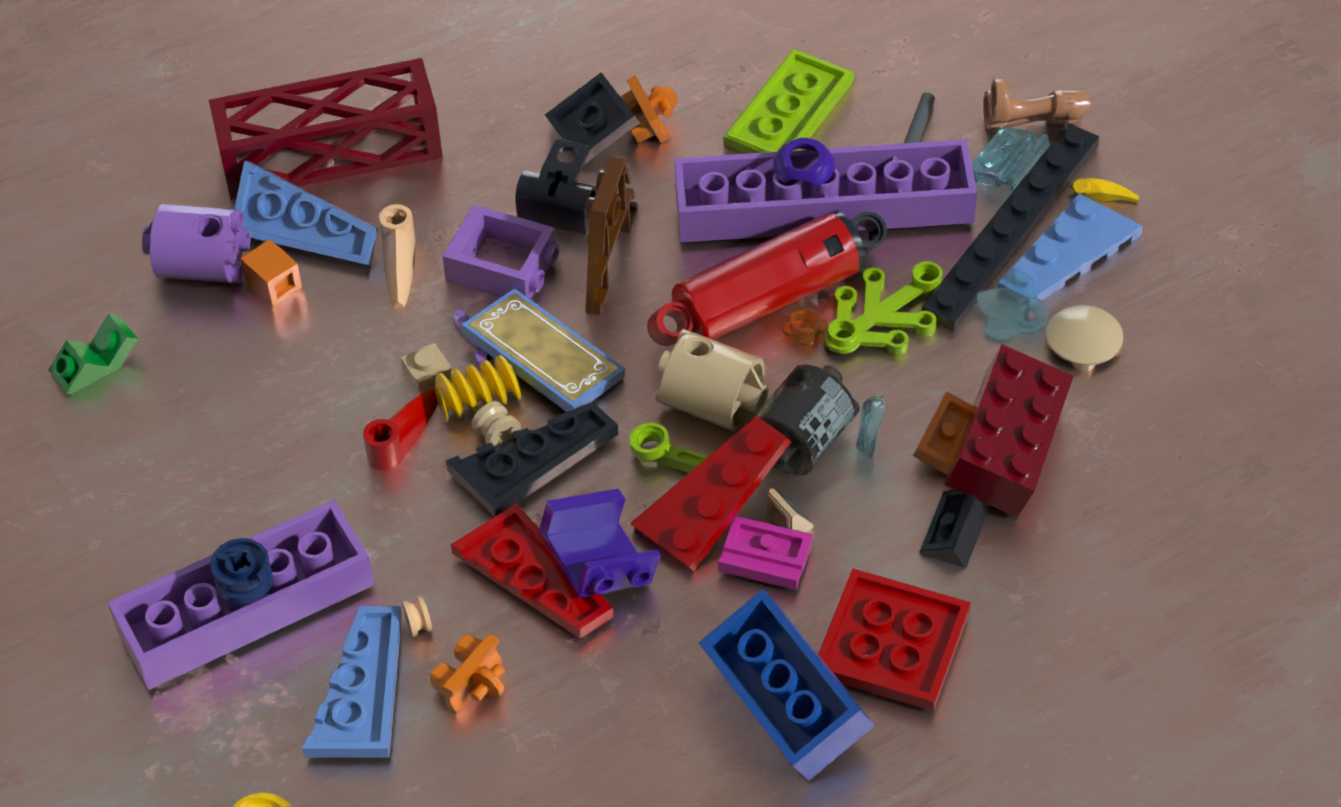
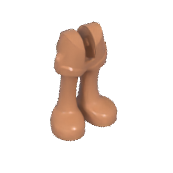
M993 79L991 90L985 91L983 97L984 124L988 130H997L1034 121H1046L1047 124H1073L1079 122L1087 113L1091 105V98L1083 91L1057 90L1039 99L1021 100L1011 96L1010 88L1005 80Z

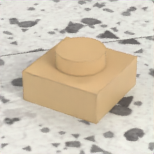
M435 342L401 357L402 368L419 393L435 386L436 375L439 373H443L447 379H450L452 366Z

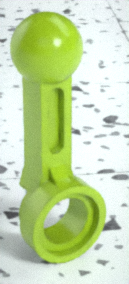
M657 423L641 424L631 432L629 437L631 451L637 458L644 462H657V466L670 467L690 473L709 457L670 444L666 428ZM655 441L660 443L653 449L641 448L647 442Z

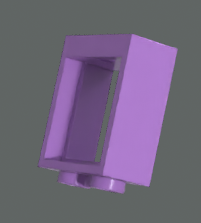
M473 204L442 256L445 280L499 297H503L515 288L531 299L534 292L541 290L545 272L549 265H555L558 259L560 246L556 244L555 228ZM487 237L532 250L520 271L475 257Z

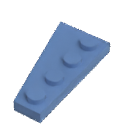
M244 161L235 209L243 211V229L250 230L251 238L263 241L272 240L276 244L371 265L378 228L254 163Z
M359 606L342 648L343 655L338 668L334 669L329 680L330 688L324 703H320L315 715V725L310 736H307L303 745L304 758H390L402 623L401 606Z

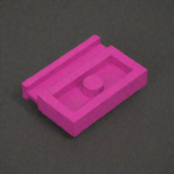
M735 516L723 546L722 556L718 560V571L797 590L799 578L802 576L813 543V534Z

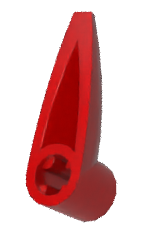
M435 387L412 399L388 420L376 419L366 425L363 430V439L370 466L383 471L393 469L400 464L421 435L438 405Z

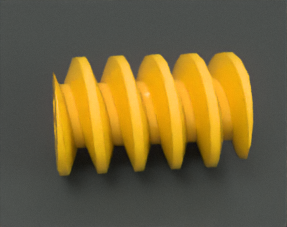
M502 355L495 357L494 367L488 360H482L479 372L473 364L466 365L465 377L458 369H452L450 382L443 373L436 375L435 392L445 422H448L449 410H453L460 419L463 418V406L467 405L473 414H476L478 411V401L482 400L486 405L489 402H493V397L495 396L498 397L503 405H506L508 392H512L518 401L521 400V392L514 370Z

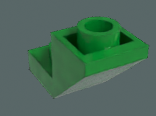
M108 314L90 343L66 340L48 370L66 393L73 394L120 369L138 338L119 315Z

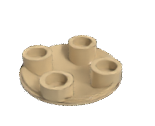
M1075 305L1060 310L1050 319L1046 329L1045 341L1059 357L1071 362L1074 368L1080 371H1089L1094 368L1095 364L1108 361L1118 353L1123 343V331L1119 322L1105 310L1094 306Z

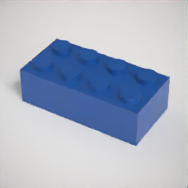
M764 589L759 591L698 642L791 765L808 780H811L875 726L779 604Z

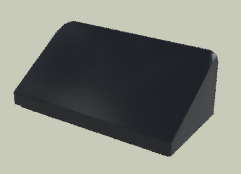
M957 490L943 491L919 551L920 555L960 567H967L988 514L989 504L977 500L975 495L973 496L972 494L966 495Z

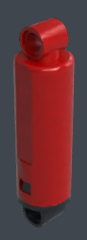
M833 210L686 278L674 285L671 292L672 302L665 304L651 314L647 323L648 334L655 343L662 346L674 345L683 329L715 341L863 271L866 265L865 254L883 243L886 238V223L875 212H861L849 220L844 213L839 210ZM858 226L866 229L869 236L868 241L863 240L859 236ZM664 316H670L676 321V333L670 332L665 328L663 323Z

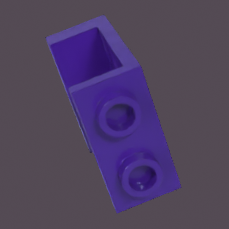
M619 488L547 500L539 531L579 598L652 584L661 554L657 549L637 553L619 524L626 500Z

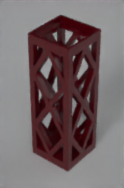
M422 58L209 99L230 201L237 199L244 161H250L257 165L281 147L315 153L314 156L288 174L265 169L298 187L443 158L437 108ZM410 73L411 81L393 78L392 76ZM365 84L397 91L396 94L372 110L338 104ZM339 87L322 100L299 96L301 94ZM413 97L414 105L400 107ZM272 102L306 110L280 129L245 122ZM245 106L227 118L226 109ZM322 114L345 118L306 126ZM417 118L419 125L403 122L402 120ZM374 129L407 135L381 155L348 148ZM231 132L253 137L232 141ZM346 132L331 144L308 140ZM424 141V149L407 152L420 142ZM255 150L237 163L236 153ZM333 157L354 161V163L315 170Z

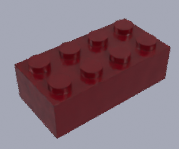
M1001 344L986 370L944 485L966 495H975L977 500L1018 518L1035 491L1074 376Z

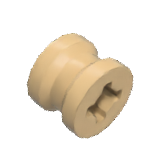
M498 401L489 402L482 406L476 412L471 422L472 429L479 436L485 437V443L492 442L494 446L513 439V433L521 431L519 421L514 416H507V409Z

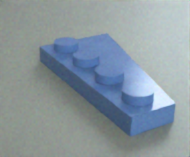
M1079 193L998 283V293L1027 309H1031L1064 287L1065 281L1075 274L1081 276L1090 270L1093 262L1103 256L1108 258L1117 252L1119 245L1128 239L1132 242L1140 237L1143 226Z

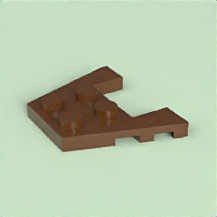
M610 156L606 169L599 171L596 181V196L589 198L586 207V219L590 221L587 239L588 265L585 309L587 313L598 315L601 314L609 292L608 262L619 231L630 233L638 212V203L631 201L635 197L634 189L626 188L625 183L630 184L631 178L626 159Z

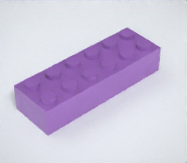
M335 500L248 538L261 543L267 550L273 574L271 589L263 598L254 603L240 605L232 604L222 599L216 590L211 572L210 562L212 555L107 602L116 630L148 690L375 585L369 555Z

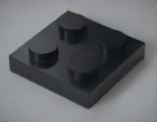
M602 72L545 114L563 140L585 144L589 147V155L584 165L640 124ZM571 151V152L574 154V156L577 158L578 155H577L575 152Z

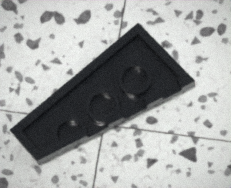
M594 402L548 419V425L536 430L526 428L513 433V439L496 446L490 442L476 448L477 453L463 459H460L458 455L445 460L446 468L495 517L619 434L618 424Z

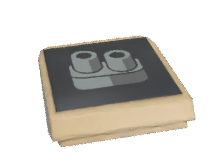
M773 488L768 491L767 516L776 526L802 532H808L814 527L811 520L792 500Z

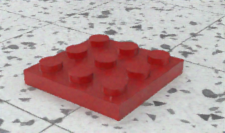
M852 568L818 654L844 685L934 711L967 622L971 602Z

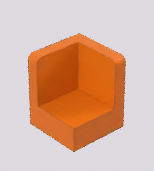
M272 240L266 241L240 258L246 283L272 307L302 288L297 262Z

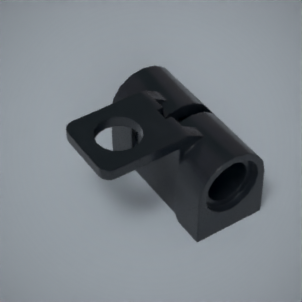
M557 139L540 173L523 171L518 180L515 194L517 217L586 235L590 221L586 219L587 202L590 197H595L597 192L595 186L579 183L578 175L589 155V147L585 144ZM563 151H573L578 155L576 160L568 163L557 159L558 154Z

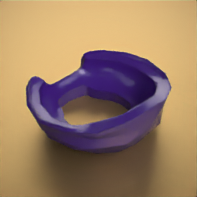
M798 138L786 142L778 150L773 160L776 174L786 184L791 179L809 181L812 182L813 186H819L829 180L835 170L834 158L828 148L820 141L810 138ZM796 149L812 150L818 153L819 158L811 166V169L800 170L793 167L790 159L791 152Z

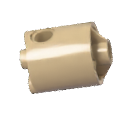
M686 329L681 331L673 351H665L658 364V372L663 374L656 392V402L733 432L738 431L744 424L762 411L768 397L769 388L763 384L765 363L762 358Z

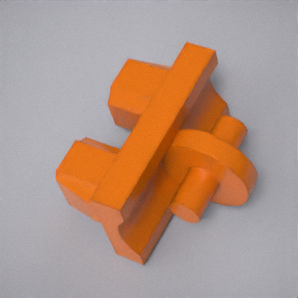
M636 75L626 81L631 90L620 97L634 115L643 111V114L636 117L640 124L631 130L635 139L640 143L656 134L661 143L668 140L670 136L658 115L669 117L673 114V109L678 102L675 91L672 88L657 85L651 89L652 93L648 97Z
M465 633L454 649L455 658L462 662L460 667L456 670L442 662L431 672V686L444 696L447 710L457 714L470 698L480 702L485 695L498 699L504 693L505 688L500 678L505 673V669L500 665L502 658L496 649L499 644L498 638L488 633L481 640Z

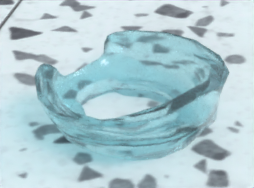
M871 396L863 402L856 448L870 459H873L877 433L885 416L883 396Z

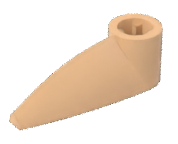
M394 204L384 208L379 215L383 240L384 269L393 308H405L413 278L416 237L411 210L404 205Z

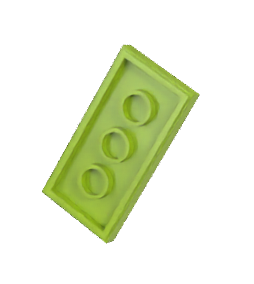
M792 49L725 133L723 145L745 154L778 152L783 144L798 138H811L852 85L855 72Z

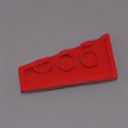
M756 416L630 524L691 570L695 571L791 441Z
M518 504L513 505L451 544L453 555L580 639L613 618L612 606L600 594L579 598L540 533L539 527Z

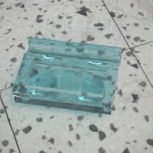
M1001 127L972 162L975 182L996 187L1006 184L1009 189L1014 190L1049 148L1048 135L1042 134L1040 137L1034 136L1032 131L1013 127Z

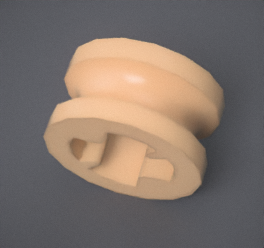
M418 596L414 603H409L407 600L402 601L403 612L411 636H418V631L422 629L431 632L433 630L423 596Z

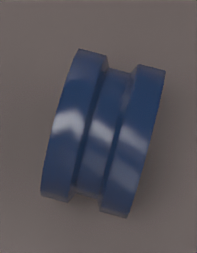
M237 538L220 545L212 555L210 562L211 572L216 590L222 599L232 604L245 605L263 598L271 589L273 583L272 569L268 552L261 543L253 539Z

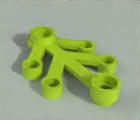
M930 261L918 263L913 268L912 281L882 302H880V291L885 286V273L875 267L866 269L862 276V286L865 290L864 314L855 320H852V310L857 305V292L850 286L839 287L834 295L837 319L831 321L824 331L825 345L831 351L840 354L851 353L859 346L885 347L886 351L894 356L906 353L909 337L904 331L892 330L889 333L867 330L873 326L913 328L914 332L919 336L926 337L932 335L936 331L937 318L932 312L907 313L895 311L920 294L930 296L942 282L943 272L941 267ZM870 279H877L878 281L873 282ZM847 297L850 300H842L841 298ZM927 322L929 325H922L920 323ZM899 341L901 344H894L892 342Z

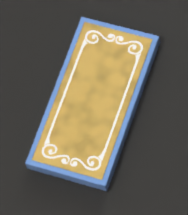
M515 288L471 317L461 326L462 335L493 358L502 355L511 364L517 376L566 412L592 402L625 377L626 368Z

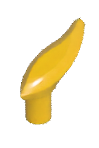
M1077 179L1069 186L1075 193H1080L1096 201L1124 200L1138 203L1139 196L1134 192L1104 179Z

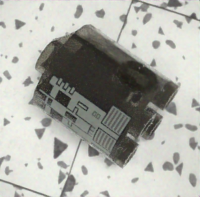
M807 364L797 365L753 416V418L757 416L791 441L773 468L796 476L808 474L860 411L859 404L853 399L851 393L842 383L843 377L841 373L834 367L825 365L821 369Z

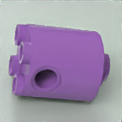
M160 204L153 221L144 227L142 250L144 254L150 255L153 273L158 278L241 283L244 273L240 258L243 251H248L250 248L251 235L249 229H243L244 214L242 210Z

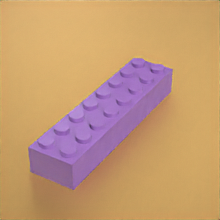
M967 139L828 148L834 158L835 170L830 179L819 186H813L812 182L791 179L787 184L780 180L774 170L773 162L777 152L674 158L680 243L779 236L833 210H839L844 213L849 220L861 212H875L885 221L887 229L974 223L977 189ZM794 150L790 154L793 167L800 170L811 169V166L819 158L818 153L812 150ZM858 226L857 231L866 230L862 226Z

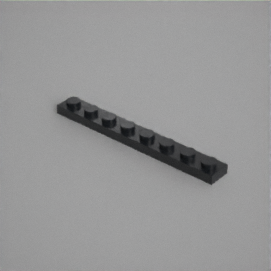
M1067 123L922 305L921 311L932 312L937 318L936 324L954 332L1096 150L1100 136Z

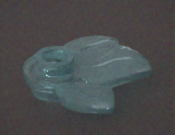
M1010 268L1005 279V289H992L977 293L976 299L979 308L990 319L984 328L986 336L998 341H1008L1020 333H1038L1046 326L1049 319L1048 308L1042 300L1037 298V284L1030 276L1020 270ZM1034 312L1037 317L1035 320L1028 322L1022 318L1024 313Z

